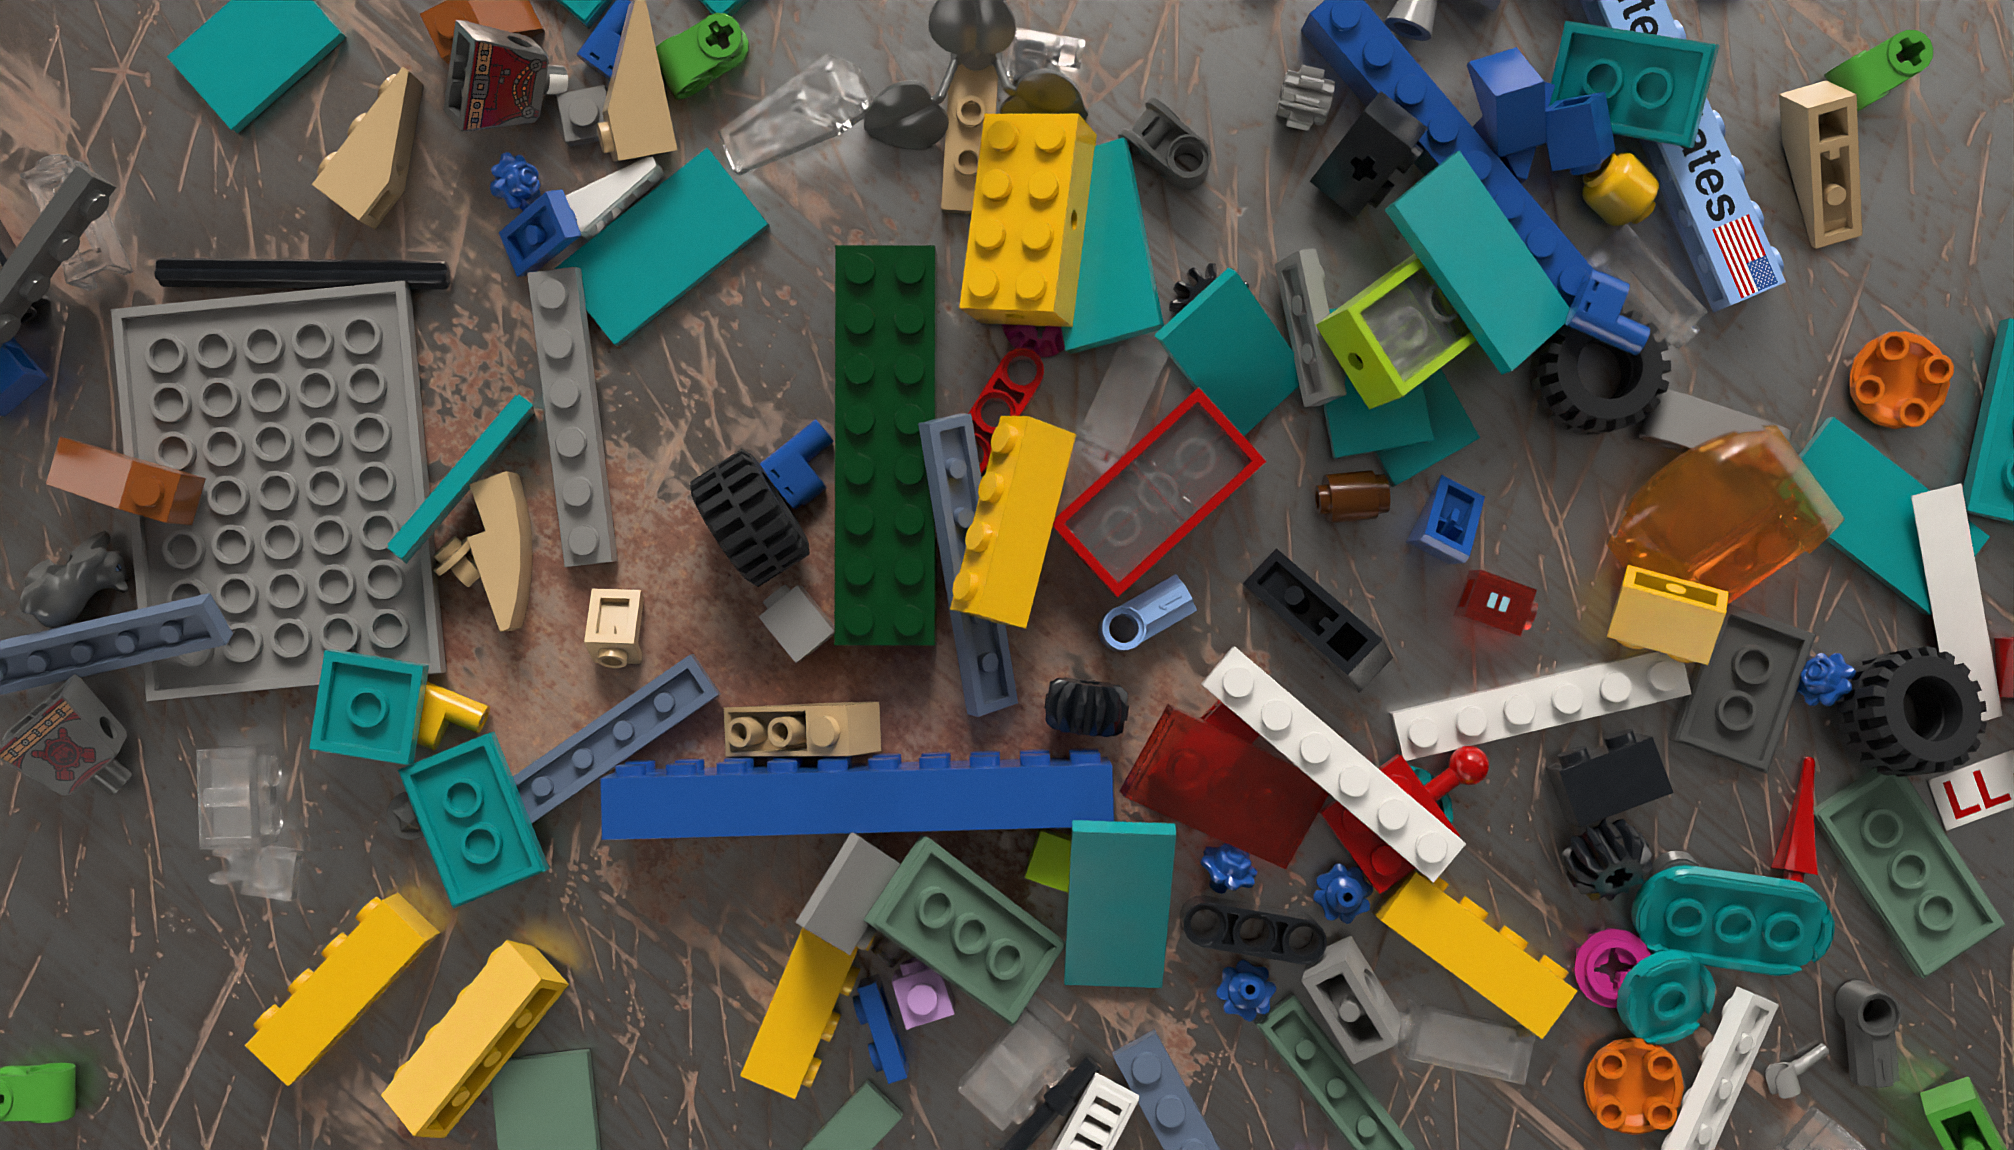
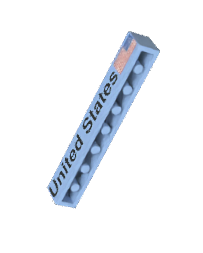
M1580 0L1590 25L1687 40L1684 28L1679 21L1673 19L1666 3L1667 0ZM1706 97L1694 148L1639 139L1651 169L1658 179L1660 190L1714 313L1786 283L1782 274L1784 271L1782 257L1775 247L1770 246L1763 230V213L1758 204L1751 201L1743 183L1745 181L1743 166L1737 157L1731 155L1724 139L1726 133L1724 122L1719 113L1712 110Z

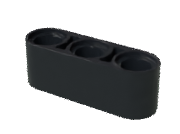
M1197 895L1188 899L1180 911V923L1187 938L1193 944L1203 948L1296 964H1311L1323 956L1327 947V937L1321 926L1310 915L1298 911L1206 895ZM1206 909L1215 912L1216 922L1209 931L1197 932L1191 928V920L1196 912ZM1251 918L1263 920L1264 931L1258 939L1247 941L1240 937L1241 926L1246 920ZM1296 928H1311L1313 937L1307 947L1302 949L1290 947L1289 938Z

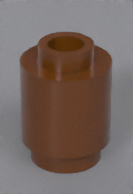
M1372 470L1326 474L1323 476L1322 485L1315 486L1314 499L1318 515L1325 514L1329 524L1377 519L1378 514L1388 513L1390 510V488L1385 474L1375 475Z

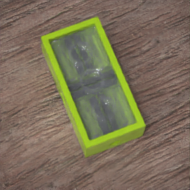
M1415 253L1316 324L1317 329L1369 410L1403 397L1476 341V338Z

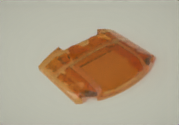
M1768 424L1762 425L1765 430L1742 433L1731 431L1691 448L1672 460L1653 475L1630 499L1623 509L1627 513L1622 520L1616 538L1610 533L1605 544L1625 570L1627 565L1728 591V605L1806 551L1810 554L1845 519L1777 425Z

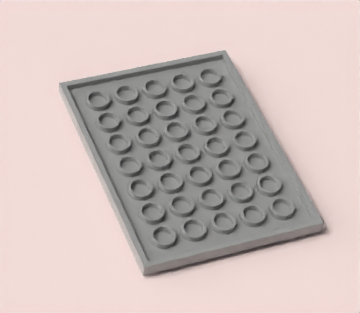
M406 281L111 309L124 455L206 478L193 525L165 523L129 512L138 609L211 593L233 633L230 640L224 646L143 663L146 701L319 685L324 650L329 649L429 665L428 674L446 672L438 575L433 571L437 565L436 559L433 557L435 554L434 532L407 564L387 548L390 540L430 495L412 295L409 283H406Z

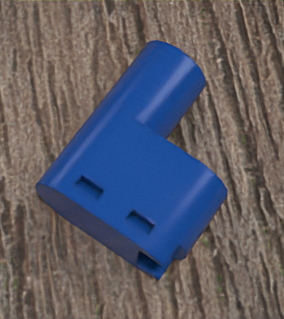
M615 0L576 54L583 62L609 81L628 6L631 3L630 0Z
M1592 269L1590 275H1584L1565 322L1567 326L1633 355H1638L1641 352L1650 334V327L1620 315L1629 292V283Z
M817 419L760 463L771 482L795 510L802 504L804 506L827 488L808 463L834 442Z

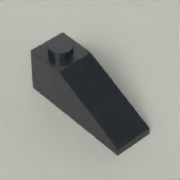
M1277 548L1243 583L1259 601L1358 693L1393 659L1387 645L1378 634Z

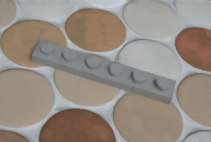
M569 267L527 273L564 567L618 561L581 268Z

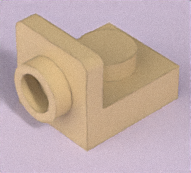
M592 589L584 643L593 662L609 668H622L627 664L641 663L642 651L638 644L644 603L641 590Z

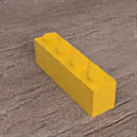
M1000 416L998 426L991 438L992 450L986 473L979 484V500L973 523L966 533V549L962 565L953 583V599L950 610L997 624L1026 629L1076 437L1075 433L1030 416Z
M1412 870L1394 883L1372 913L1387 926L1543 1039L1577 993L1575 988L1564 981L1569 972L1545 954L1539 962L1524 952L1529 943L1504 925L1497 932L1487 925L1484 920L1489 913L1466 896L1459 903L1444 893L1449 884L1442 878L1438 877L1432 882L1421 872L1418 874Z
M399 893L383 900L376 896L367 903L355 916V919L360 924L351 934L347 936L342 932L333 939L321 952V955L326 960L317 970L313 972L308 968L299 975L287 988V991L292 996L282 1007L279 1008L274 1004L253 1024V1027L258 1032L245 1046L288 1087L305 1076L440 934Z
M802 927L742 1069L741 1077L793 1099L796 1098L801 1085L811 1088L822 1062L821 1059L814 1057V1053L820 1039L830 1043L842 1015L833 1011V1008L840 993L848 997L850 996L861 970L852 965L858 952V947L855 946L851 955H848ZM875 935L873 936L872 940L870 941L869 945L865 950L869 951V948L872 944Z
M506 940L502 946L491 953L487 960V965L474 981L458 994L456 1003L440 1023L428 1031L425 1041L411 1059L398 1068L394 1074L393 1081L381 1094L382 1098L413 1136L445 1138L559 998L569 983L535 946Z

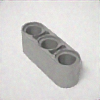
M1667 389V392L1656 396L1661 403L1654 411L1646 413V418L1639 434L1641 439L1750 477L1768 481L1777 480L1792 436V432L1789 429Z

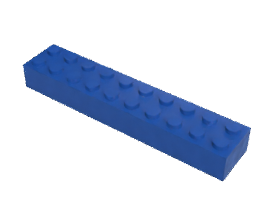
M1097 748L1069 749V758H1050L1049 750L1034 749L1021 750L1020 759H1000V751L970 752L969 760L951 761L950 752L921 753L919 762H902L901 754L885 753L873 754L872 758L868 759V763H852V756H823V759L818 760V764L803 765V756L774 757L773 761H767V766H754V758L752 757L726 758L724 762L716 763L717 767H705V759L675 760V763L666 764V768L656 769L655 760L626 761L624 765H616L614 773L600 778L602 840L843 834L851 832L881 833L1072 827V820L1114 821L1113 766L1108 757H1101V753Z

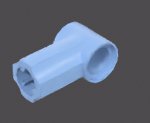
M1174 574L1122 605L1108 611L1102 616L1098 624V635L1106 648L1117 652L1127 651L1136 648L1145 640L1193 614L1197 609L1186 586L1177 574ZM1115 616H1125L1134 625V635L1127 643H1120L1114 640L1110 634L1109 625Z

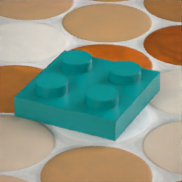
M324 650L309 749L404 765L414 763L429 665L340 650Z

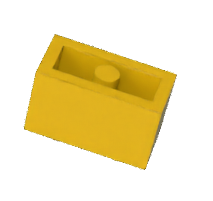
M1627 565L1611 615L1607 637L1616 639L1620 644L1628 648H1648L1666 653L1670 658L1678 662H1698L1708 665L1726 615L1728 591Z

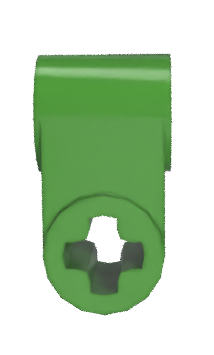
M725 13L709 15L686 31L674 35L656 46L662 77L675 99L682 100L691 97L706 88L713 80L739 66L746 60L749 53L747 35L732 16ZM722 33L728 36L731 44L726 49H722L719 46V40L717 39Z
M1905 30L1868 51L1864 50L1825 73L1824 76L1828 82L1857 94L1858 112L1889 94L1891 89L1929 66L1933 58V46L1931 40L1924 33L1918 30ZM1901 54L1905 59V61L1902 63H1900L1897 59V55Z
M48 1063L23 1066L10 1065L0 1068V1122L28 1121L31 1123H53L68 1120L76 1115V1065L72 1063Z

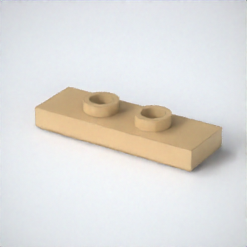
M960 64L948 90L947 114L949 124L945 136L942 213H972L984 114H996L998 75L993 65H989L983 70L973 71Z

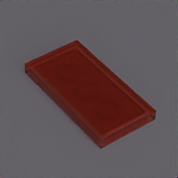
M1169 703L1119 790L1125 798L1283 869H1287L1329 795L1291 761Z

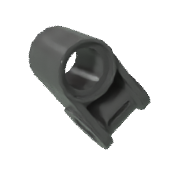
M1151 97L1145 103L1146 111L1129 130L1123 129L1118 134V138L1124 137L1129 142L1130 152L1142 162L1150 165L1174 187L1182 190L1197 188L1204 182L1208 174L1211 160L1209 145L1180 121L1168 106L1158 99ZM1189 153L1199 159L1201 166L1195 171L1185 172L1176 166L1174 160L1180 154Z

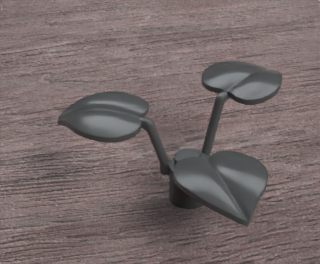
M937 0L929 15V32L932 39L941 48L951 53L950 63L939 90L931 97L928 88L923 83L915 80L902 81L887 87L868 107L864 117V130L878 140L904 149H923L937 143L944 137L949 124L948 114L939 104L944 101L960 64L973 71L983 70L990 63L994 65L1003 90L1010 95L1002 103L1000 114H1079L1086 120L1088 109L1084 105L1082 95L1076 84L1069 77L1056 70L1039 69L1030 71L1019 79L1017 87L1010 82L1002 62V52L1014 40L1016 22L1006 0Z

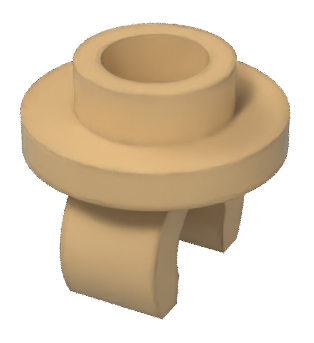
M454 536L434 554L433 557L439 563L433 571L440 576L451 569L455 576L469 588L480 577L474 557L468 553L470 550L468 537L460 541Z

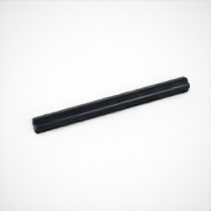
M160 258L156 261L154 275L155 279L163 287L323 289L406 281V283H409L410 289L445 290L450 286L451 271L448 263L443 260Z

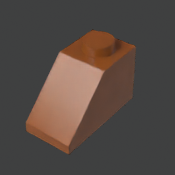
M446 0L420 13L440 57L448 65H450L456 20L493 27L530 38L545 32L530 0Z

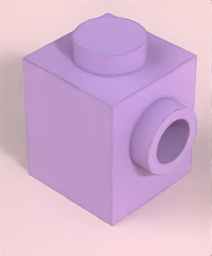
M915 957L899 964L900 969L894 971L891 982L906 1030L954 1015L956 1001L950 982Z

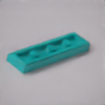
M520 394L512 398L387 544V548L406 564L471 489L469 484L479 480L535 414L533 405Z

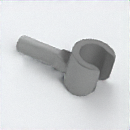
M1821 1043L1791 1063L1781 1062L1769 1065L1766 1068L1765 1077L1770 1094L1778 1093L1779 1097L1783 1099L1799 1095L1801 1089L1797 1075L1804 1073L1809 1067L1830 1054L1829 1049Z

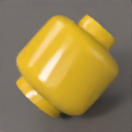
M1612 153L1601 163L1600 169L1586 173L1583 176V182L1585 183L1582 191L1584 201L1609 225L1622 226L1629 222L1632 224L1640 223L1653 212L1656 206L1654 199L1659 190L1658 179L1632 153Z

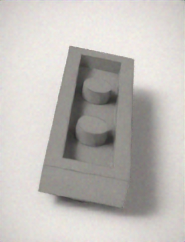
M1316 248L1298 250L1274 265L1292 351L1294 352V361L1304 408L1326 404L1347 395L1345 388V371L1316 327L1318 322L1330 314L1324 288V270L1319 264Z

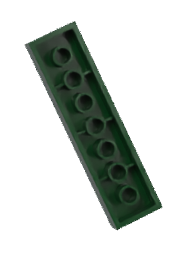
M835 245L834 645L935 646L937 644V532L918 423L937 419V251L935 245Z

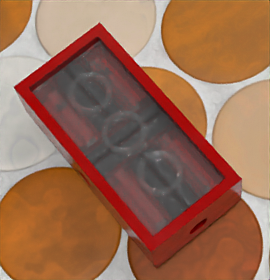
M1198 387L1054 519L1052 529L1114 597H1119L1267 461Z

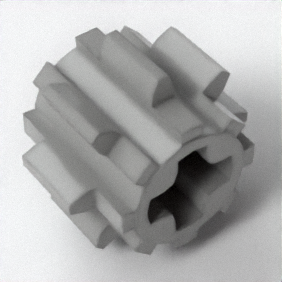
M1302 65L1298 72L1287 70L1282 83L1276 112L1277 116L1288 118L1286 126L1309 131L1312 124L1320 126L1325 124L1334 94L1335 81L1323 78L1324 69Z

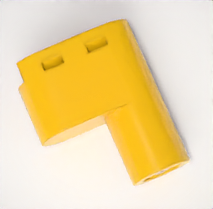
M427 682L417 744L436 750L445 735L449 722L475 733H480L488 719L490 707Z

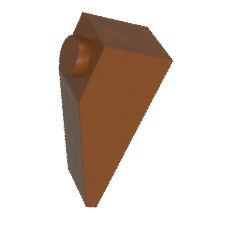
M59 437L46 484L119 510L161 522L193 525L206 478L65 437Z

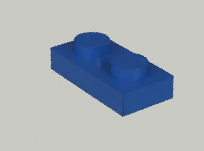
M563 189L546 191L498 232L517 277L527 276V273L537 272L581 236L575 213L570 208Z
M880 974L860 980L857 988L858 995L853 996L852 999L859 1023L861 1025L868 1023L874 1042L868 1043V1050L876 1072L884 1070L888 1084L906 1079L910 1065Z

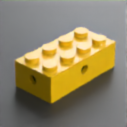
M984 114L959 305L961 310L979 323L1073 327L1094 149L1097 134L1079 114Z

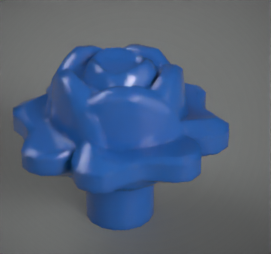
M509 152L501 154L499 163L491 168L492 174L496 179L491 181L490 191L495 198H504L511 210L520 208L524 211L535 199L541 196V184L538 179L539 173L535 166L526 162L523 155L519 154L513 157Z
M1819 653L1806 662L1803 671L1800 673L1801 680L1796 692L1804 695L1805 702L1809 706H1815L1820 702L1825 706H1831L1835 701L1843 699L1845 697L1843 694L1852 690V684L1848 680L1855 676L1856 671L1852 666L1845 663V659L1840 653H1834L1829 658L1824 653Z
M1225 843L1219 847L1206 846L1200 863L1210 873L1209 886L1213 891L1223 894L1226 893L1227 889L1236 891L1240 887L1252 888L1255 881L1253 878L1256 877L1258 871L1251 865L1249 853L1244 848L1237 847L1233 843Z
M1337 863L1329 873L1318 875L1316 878V884L1320 889L1316 890L1313 894V900L1322 906L1327 920L1333 921L1339 917L1343 923L1350 924L1356 915L1370 910V903L1366 898L1372 895L1373 886L1364 880L1359 867L1353 866L1347 870L1343 864Z
M1241 960L1237 963L1236 969L1228 966L1222 970V982L1216 989V995L1219 999L1226 1000L1223 1005L1226 1014H1238L1245 1021L1250 1022L1255 1019L1256 1012L1262 1015L1269 1013L1270 998L1276 992V986L1273 982L1266 981L1269 977L1268 969L1265 967H1254L1247 960Z

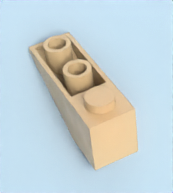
M404 67L397 74L389 76L382 83L378 90L376 102L367 113L359 115L351 123L347 132L348 138L337 152L330 153L324 158L318 167V177L312 183L314 187L353 217L374 230L405 192L423 83Z
M834 702L724 708L726 756H854L881 751L879 702Z

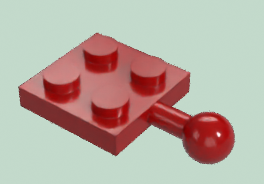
M1460 747L1451 755L1449 768L1425 785L1422 784L1400 754L1392 757L1378 769L1459 837V833L1437 805L1436 801L1460 784L1475 785L1484 780L1489 771V761L1486 754L1477 747ZM1334 799L1318 811L1379 894L1415 869L1412 864L1337 800Z

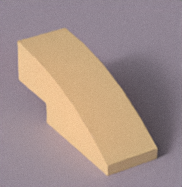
M505 471L469 484L485 532L467 538L500 632L514 631L522 628L529 601L533 569L532 531L524 489L519 474Z

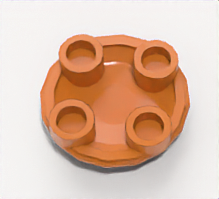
M1907 331L1888 332L1867 342L1855 356L1849 373L1850 395L1859 412L1874 424L1891 429L1919 427L1931 419L1944 404L1950 387V379L1954 373V364L1948 356L1943 355L1940 349L1924 336Z
M1637 1037L1614 1040L1598 1050L1587 1066L1583 1083L1586 1102L1598 1121L1606 1128L1630 1135L1649 1133L1657 1129L1665 1130L1673 1126L1677 1119V1110L1681 1105L1684 1091L1681 1068L1674 1056L1660 1045L1647 1043L1644 1039Z

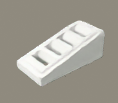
M648 156L566 195L569 206L575 213L581 235L589 241L665 176L661 166L653 157Z
M1095 1072L1051 1150H1113L1139 1101V1095ZM1096 1096L1119 1107L1120 1109L1117 1114L1093 1102ZM1088 1114L1089 1116L1103 1122L1104 1124L1108 1125L1109 1128L1105 1130L1099 1127L1098 1125L1086 1120V1115ZM1079 1133L1099 1145L1095 1148L1075 1136Z

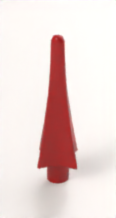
M1805 757L1803 760L1790 815L1771 866L1774 869L1784 870L1783 879L1804 883L1805 874L1818 875L1814 827L1815 760L1812 757Z

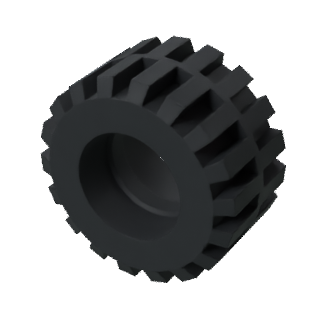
M1623 307L1620 315L1638 323L1643 314L1635 310L1624 314ZM1653 322L1645 324V326L1650 327L1648 340L1638 355H1633L1564 324L1536 349L1540 354L1531 360L1530 370L1537 371V378L1530 381L1532 391L1540 389L1543 398L1537 400L1538 405L1542 410L1550 408L1553 411L1549 418L1557 425L1565 422L1568 424L1567 430L1575 433L1587 431V435H1597L1626 428V426L1636 424L1645 419L1646 416L1644 414L1654 411L1661 403L1656 396L1667 392L1670 383L1662 379V374L1671 371V360L1663 361L1661 352L1669 350L1665 339L1657 342L1653 336L1659 329ZM1588 343L1599 344L1610 350L1620 365V384L1615 394L1609 399L1600 398L1589 392L1579 378L1577 369L1578 358L1583 347Z
M741 449L690 481L693 501L705 524L734 567L750 583L760 587L810 555L808 539L790 507L771 482L763 467L748 452Z
M1914 647L1870 657L1862 661L1861 666L1854 667L1856 671L1855 676L1849 681L1852 684V690L1843 694L1845 696L1844 701L1837 702V713L1843 714L1844 723L1838 724L1841 734L1847 733L1850 738L1846 745L1852 753L1860 752L1862 754L1860 762L1866 767H1877V773L1886 776L1906 777L1953 770V766L1963 765L1970 759L1968 753L1977 752L1981 745L1977 735L1985 733L1987 722L1981 720V713L1987 712L1986 702L1979 700L1977 692L1982 689L1978 681H1971L1968 677L1971 670L1964 663L1955 665L1954 655L1946 651L1937 653L1936 648ZM1906 692L1913 699L1918 711L1919 722L1916 733L1909 726L1904 714L1903 702Z

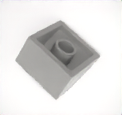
M851 832L795 923L848 955H851L855 946L865 951L877 930L865 922L864 918L901 864Z

